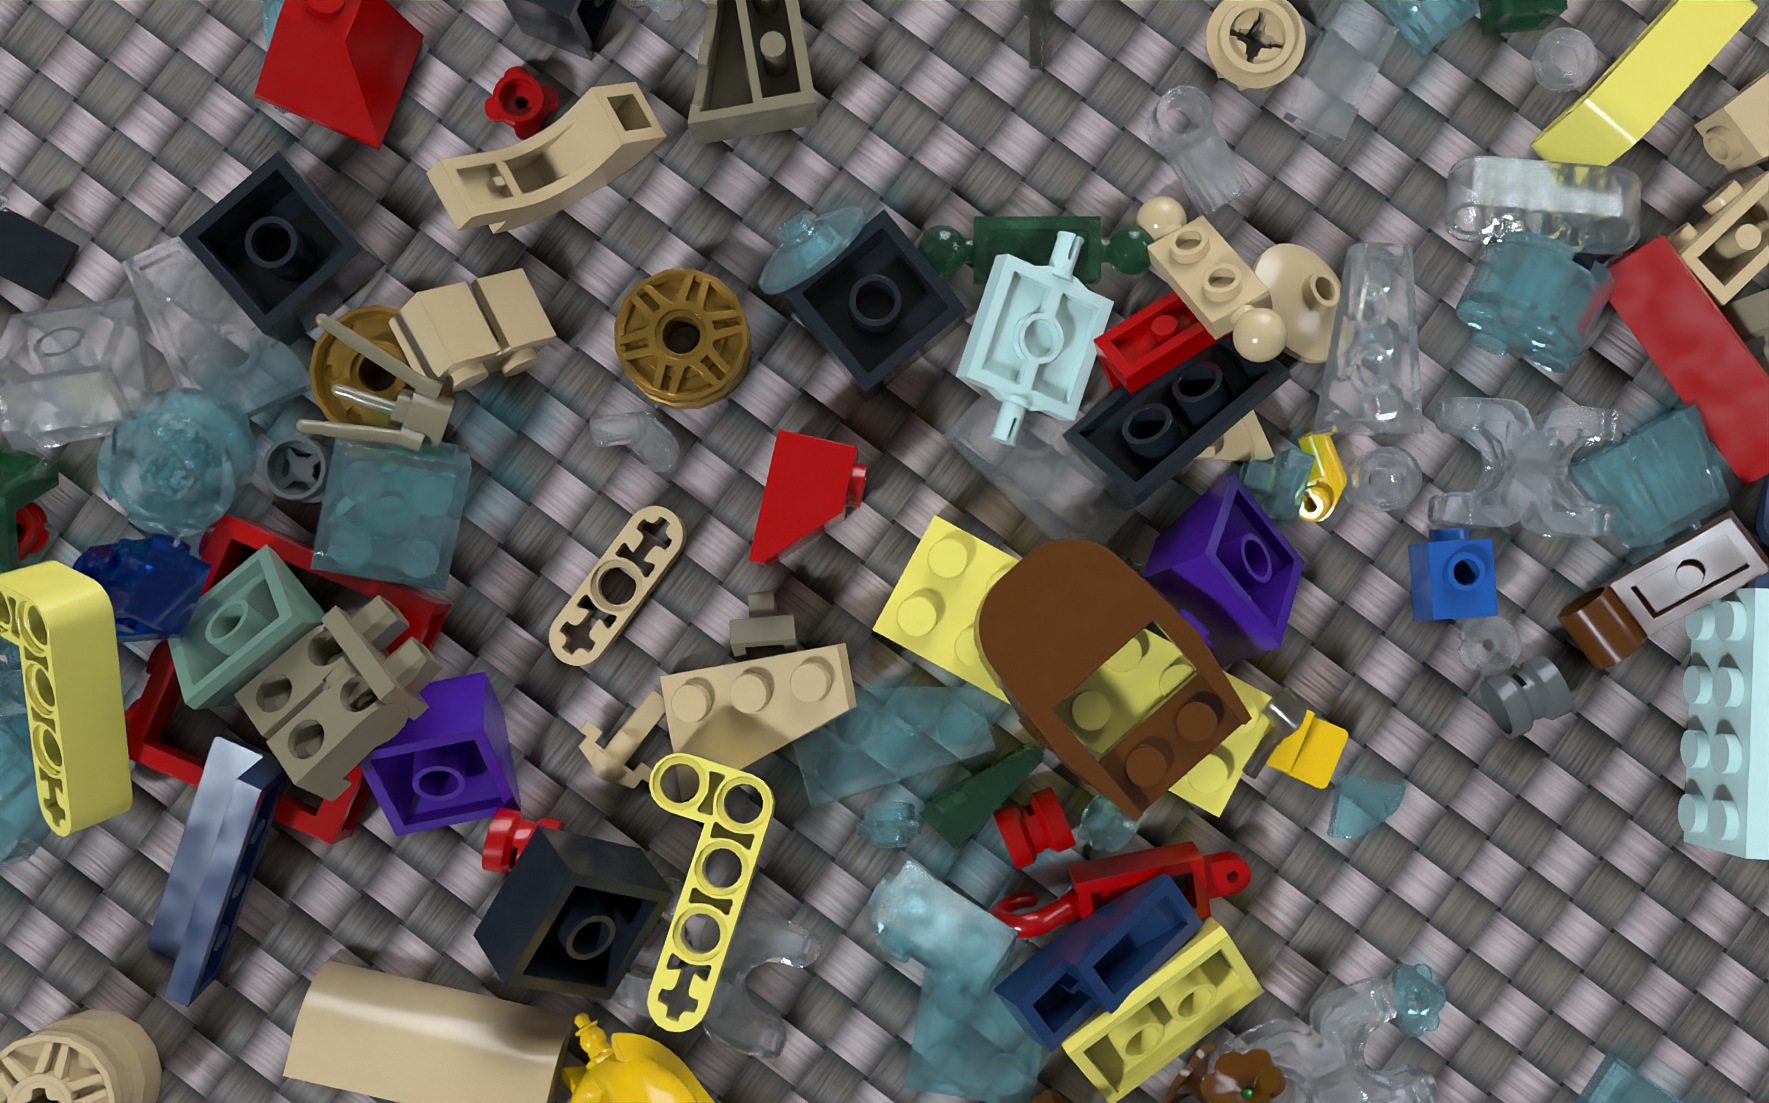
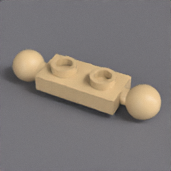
M1158 196L1146 201L1137 213L1136 228L1142 240L1149 244L1147 249L1151 264L1213 338L1217 340L1233 331V343L1236 350L1242 357L1253 362H1266L1278 356L1286 345L1288 332L1281 316L1270 310L1273 308L1268 287L1203 215L1187 224L1186 213L1183 207L1173 198Z

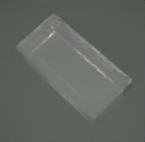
M1342 2L1336 10L1282 119L1339 146L1345 139L1399 29Z

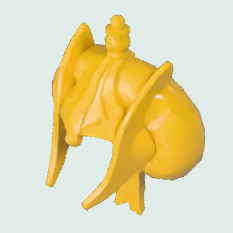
M584 1012L579 1013L575 1017L574 1023L579 1028L575 1035L576 1037L580 1036L581 1048L588 1053L590 1061L586 1066H567L561 1069L562 1079L572 1092L569 1103H715L685 1063L658 1041L644 1035L617 1032L612 1034V1045L607 1042L605 1032L597 1026V1020L591 1022L588 1014Z

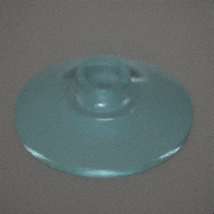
M848 206L831 210L814 218L811 217L807 210H802L790 217L776 231V235L782 243L767 261L758 280L759 287L765 294H777L800 284L816 274L840 255L858 236L866 223V213L860 206Z

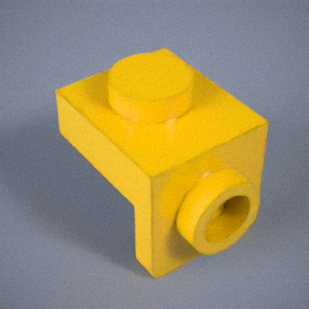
M1290 703L1285 716L1274 713L1257 747L1269 751L1265 761L1266 766L1319 789H1324L1328 786L1348 739V732L1345 729L1314 717V712Z

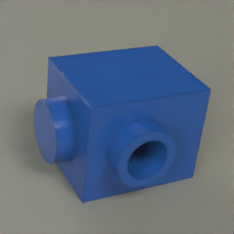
M1468 527L1429 530V542L1408 545L1414 620L1498 616L1492 538L1469 540Z

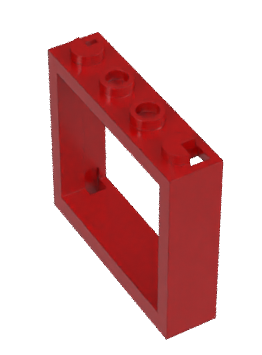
M221 513L218 521L213 522L204 532L198 548V554L202 557L193 579L187 581L180 588L172 606V613L177 617L236 569L246 545L260 550L266 544L286 562L371 598L380 595L398 609L404 611L403 616L409 622L410 627L389 645L387 651L390 655L411 636L421 642L429 651H432L452 604L247 517ZM166 638L156 645L148 659L146 673L150 677L141 697L136 699L124 714L129 759L198 788L206 761L160 742L182 693ZM357 764L347 774L352 784L335 801L331 802L323 798L318 809L282 794L273 820L329 844H335L352 837L371 793V788Z

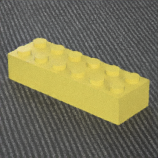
M934 515L872 630L1010 704L1003 691L996 687L980 661L979 652L974 641V622L977 609L986 592L996 581L1014 567L1019 560ZM1144 628L1052 710L1082 744L1102 754L1195 672L1196 669L1173 643ZM1223 671L1252 719L1246 725H1241L1169 789V791L1217 817H1220L1280 704L1279 700Z

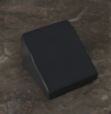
M7 207L2 208L0 211V276L44 299L50 300L80 246Z

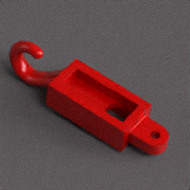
M1193 841L1068 865L1072 888L1064 895L1038 910L1015 914L1013 912L1017 910L1035 907L1038 903V897L1032 891L1011 894L1000 899L991 907L989 921L998 933L1010 938H1033L1045 934L1075 918L1078 923L1122 894L1163 873L1169 876L1185 875L1186 889L1180 891L1199 918L1211 916L1209 899L1242 892L1251 881V871L1246 861L1238 853L1224 851L1202 856Z

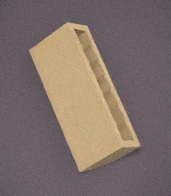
M327 960L315 975L302 1003L283 1076L399 1103H555L561 1077L560 1071L563 1068L574 1016Z

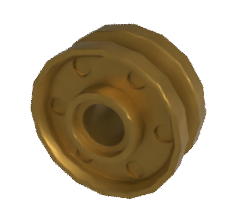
M692 268L667 269L641 280L623 300L614 323L615 351L626 375L652 401L677 410L701 409L726 398L743 380L752 357L751 329L736 295L717 277ZM690 326L700 331L699 343L692 351L686 354H677L669 350L668 342L675 330Z
M373 305L352 309L336 319L343 326H347L411 368L388 323L400 309ZM326 330L314 345L309 366L312 393L322 412L331 422L401 430L388 425L391 415L333 395L331 389L335 384H342L357 390L366 391L393 401L397 400L401 387L411 391H415V388L396 377L391 387L385 391L378 392L373 383L374 370L378 364L338 340ZM450 385L442 386L439 394L454 399L455 391H452Z

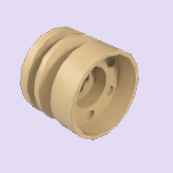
M90 1009L68 1015L47 1025L42 1030L35 1031L26 1037L14 1041L0 1052V1103H155L159 1097L162 1068L156 1045L141 1025L118 1012Z

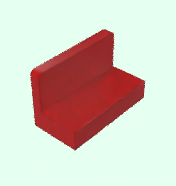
M1173 290L1098 336L1093 342L1108 385L1115 391L1123 384L1129 393L1133 394L1231 332L1215 340Z

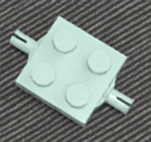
M1058 232L1048 266H1034L1010 254L996 255L956 377L988 390L997 400L1002 402L993 432L990 434L992 440L999 441L1000 443L1016 446L1026 411H1040L1061 421H1075L1097 355L1093 340L1104 333L1114 301L1088 290L1078 278L1072 275L1081 246L1084 243V239L1080 236L1075 237L1076 234Z

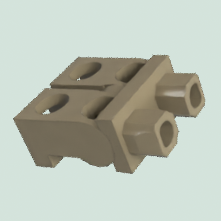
M377 595L360 608L353 616L335 605L321 618V621L324 623L323 625L317 626L304 635L234 694L261 736L269 739L266 743L293 783L331 802L335 801L352 784L347 774L376 746L396 736L405 726L408 717L415 721L429 708V705L419 692L443 668L432 652L412 636L390 655L386 647L410 626L399 609L380 595Z

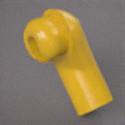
M1327 427L1314 430L1297 438L1308 464V469L1295 493L1294 508L1300 518L1309 522L1322 521L1329 517L1347 484L1346 473Z

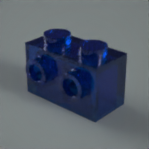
M153 533L150 538L138 540L121 538L118 540V543L89 547L86 552L78 557L72 569L94 579L103 587L112 604L117 643L183 638L212 565L190 555L191 546L186 542L169 535Z

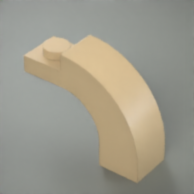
M636 82L591 87L560 119L532 137L495 151L439 159L426 174L458 231L489 225L493 234L545 218L601 189L641 161L667 136Z

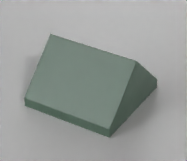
M267 544L164 626L184 703L194 710L232 705L237 701L234 694L304 635L317 626L324 624L321 621V618L325 615L324 611L278 554Z

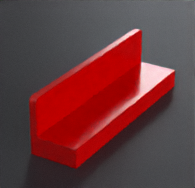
M1663 235L1657 236L1634 252L1630 249L1609 262L1593 280L1744 486L1769 474V376L1667 237Z

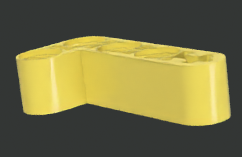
M1671 0L1595 84L1546 127L1531 143L1530 147L1574 190L1578 189L1623 155L1656 124L1755 13L1758 6L1752 0Z
M49 560L0 574V636L19 646L38 800L43 816L50 828L57 835L65 837L127 812L133 804L113 608L107 593L98 582L58 561Z
M674 753L661 759L652 770L649 782L651 795L663 809L705 824L649 989L647 1005L650 1016L658 1026L667 1031L683 1032L692 1029L701 1022L712 1004L771 824L775 800L769 786L752 774L690 754ZM688 765L693 767L698 773L700 780L699 790L691 800L677 803L667 795L665 780L669 772L675 767ZM742 785H750L757 788L763 799V809L759 817L753 822L746 824L733 820L728 814L726 807L727 798L731 791ZM720 848L735 852L742 864L740 878L734 885L729 887H721L712 883L706 873L707 859L711 853ZM698 913L713 917L719 924L721 932L717 946L707 951L693 948L686 940L684 933L688 919ZM674 955H677L689 964L711 966L709 976L700 969L694 973L689 987V996L698 1000V1006L688 1005L682 1014L671 1011L673 1000L664 995L665 989L673 990L679 984L686 968L684 964H673Z

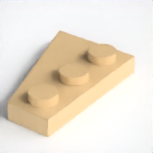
M846 643L659 676L673 754H690L740 771L857 707ZM688 765L676 767L681 801L684 802L695 797L699 790L700 780L698 773L693 767Z

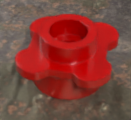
M514 66L509 68L504 73V77L497 82L493 96L489 97L485 102V113L491 121H503L515 130L516 136L523 141L541 132V122L548 112L554 111L559 107L560 96L552 85H540L526 68ZM522 98L527 99V107L519 109L517 107L518 100Z

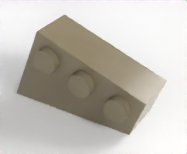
M707 0L708 9L703 41L699 47L693 104H690L687 123L695 145L818 125L816 99L799 1Z

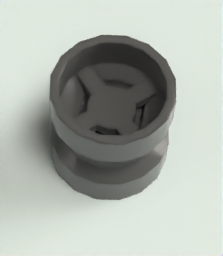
M287 436L274 442L266 452L262 463L263 478L270 490L277 496L307 504H325L335 499L344 489L347 480V465L342 455L335 448L301 436ZM316 466H317V467H318V474H317V477L315 478L314 476H315V473H316Z
M1537 655L1522 662L1518 672L1512 676L1498 673L1480 683L1481 697L1490 717L1498 729L1510 739L1529 732L1533 727L1534 720L1541 718L1555 720L1573 710V700L1566 681L1553 662L1544 655Z

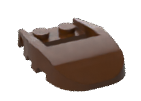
M1067 537L1055 539L1038 546L990 587L977 609L974 622V641L979 652L980 661L996 687L1003 691L1020 718L1018 721L1036 741L1044 745L1070 771L1087 785L1093 786L1119 808L1118 811L1128 820L1135 822L1143 816L1142 813L1236 729L1241 725H1246L1252 719L1200 633L1181 615L1163 593L1159 592L1110 549L1094 541L1084 538ZM1153 621L1196 671L1095 759L1052 709Z

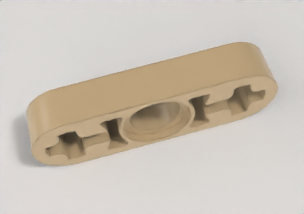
M649 506L637 511L631 517L552 623L549 632V643L558 659L569 665L581 666L592 664L606 654L682 552L686 543V529L678 515L664 507ZM663 519H666L670 523L666 534L672 539V542L667 549L659 546L653 547L643 561L655 565L653 571L647 576L639 564L622 558L620 554L626 545L633 553L637 554L647 540V536L641 531L643 525L647 521L658 525ZM618 567L630 571L636 581V590L633 597L621 605H615L607 601L601 591V582L604 575L611 569ZM589 596L598 609L616 615L617 618L611 627L605 619H599L589 633L590 638L596 642L593 649L579 648L573 653L568 648L572 638L565 631L569 624L582 626L593 614V610L582 606Z

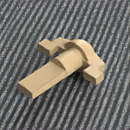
M651 689L605 749L595 743L603 732L588 720L584 722L579 731L586 736L578 747L591 763L592 770L598 778L604 781H614L633 789L641 779L648 783L650 782L651 768L640 762L637 768L632 771L625 766V763L664 714L665 705L661 695Z

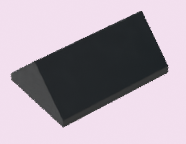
M1233 332L1133 394H1130L1122 384L1062 434V436L1126 512L1144 502L1292 376L1288 368L1276 359L1266 362H1253L1245 359L1236 350L1233 343Z

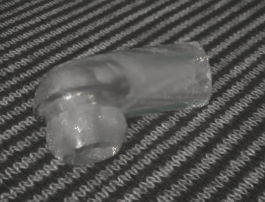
M636 411L593 416L590 418L591 437L595 448L627 444L644 461L643 465L653 472L669 470L673 467L679 456L680 447L676 436L650 412Z

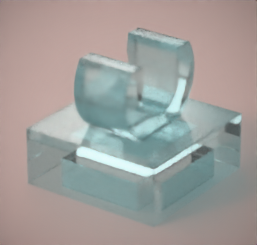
M1288 449L1276 454L1272 465L1251 459L1249 464L1242 463L1238 479L1249 492L1263 495L1261 508L1269 518L1281 522L1295 519L1299 515L1315 456Z

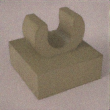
M774 590L748 592L750 618L729 620L730 644L736 662L800 651L794 614L778 616Z

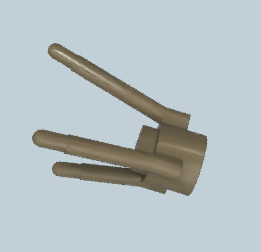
M324 313L318 314L315 318L318 326L415 388V391L401 387L397 400L393 401L342 384H335L331 389L332 394L337 397L391 415L388 425L401 430L308 419L297 421V430L303 433L320 434L330 437L396 444L419 452L421 444L438 449L455 399L439 394L443 382L419 374L347 326H343Z

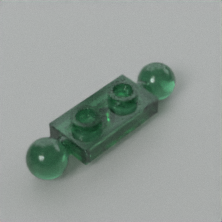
M974 216L973 238H964L953 227L937 225L929 228L922 234L918 241L917 249L939 276L951 275L958 271L964 263H973V284H987L996 255L1010 254L1034 266H1048L1058 232L1066 231L1076 234L1075 237L1080 236L1084 239L1072 275L1078 278L1082 284H1098L1101 280V263H1109L1116 272L1127 276L1138 275L1146 271L1152 265L1147 246L1155 241L1145 229L1138 225L1122 226L1115 230L1109 238H1101V216Z

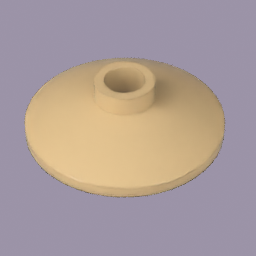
M1289 243L1278 244L1264 251L1256 259L1252 271L1270 290L1273 308L1270 310L1279 314L1286 324L1288 337L1283 351L1297 360L1315 364L1329 361L1338 356L1349 342L1352 331V314L1346 292L1336 274L1318 255L1299 245Z

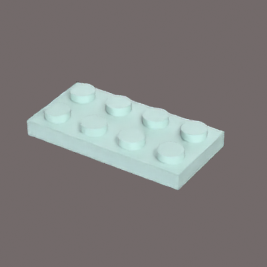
M1741 588L1730 592L1685 617L1686 632L1691 639L1690 666L1685 671L1683 678V693L1686 701L1689 703L1688 730L1684 732L1680 745L1681 758L1686 766V790L1679 801L1678 820L1684 831V842L1745 859L1769 860V589Z

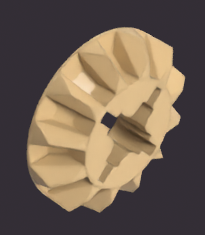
M1224 0L1214 10L1205 28V57L1210 58L1216 69L1217 78H1225L1236 84L1239 91L1248 88H1262L1267 91L1274 85L1288 79L1299 65L1306 45V34L1302 19L1297 10L1287 0ZM1259 19L1261 20L1259 30H1261L1260 39L1262 42L1269 44V48H1261L1256 57L1251 62H1248V55L1245 54L1246 44L1237 40L1236 36L1245 37Z

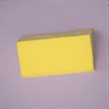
M1211 916L1200 918L1204 925L1156 972L1133 990L1113 1014L1098 1007L1073 1033L1060 1043L1067 1055L1109 1103L1119 1101L1264 992L1228 933Z

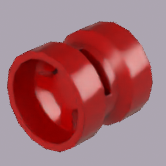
M1051 786L1032 793L1029 801L1030 804L1026 806L1020 805L1017 807L1012 804H1006L992 810L993 817L1016 870L1034 864L1038 854L1043 853V850L1047 848L1059 853L1076 846L1067 819Z
M499 807L493 816L486 836L482 854L483 870L499 874L512 870L538 825L564 831V823L546 817L535 822L524 819L520 811Z

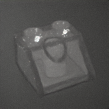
M137 296L12 314L0 340V428L13 451L41 446L54 448L68 442L99 437L119 438L132 432L141 431L153 395L142 308Z

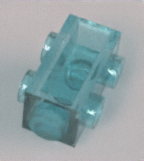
M909 861L906 862L896 877L891 873H887L875 888L868 902V906L874 909L871 913L872 932L878 935L875 939L876 944L900 962L907 963L912 958L932 971L929 976L930 980L942 991L958 1000H962L965 995H968L980 1003L1015 948L1017 931Z

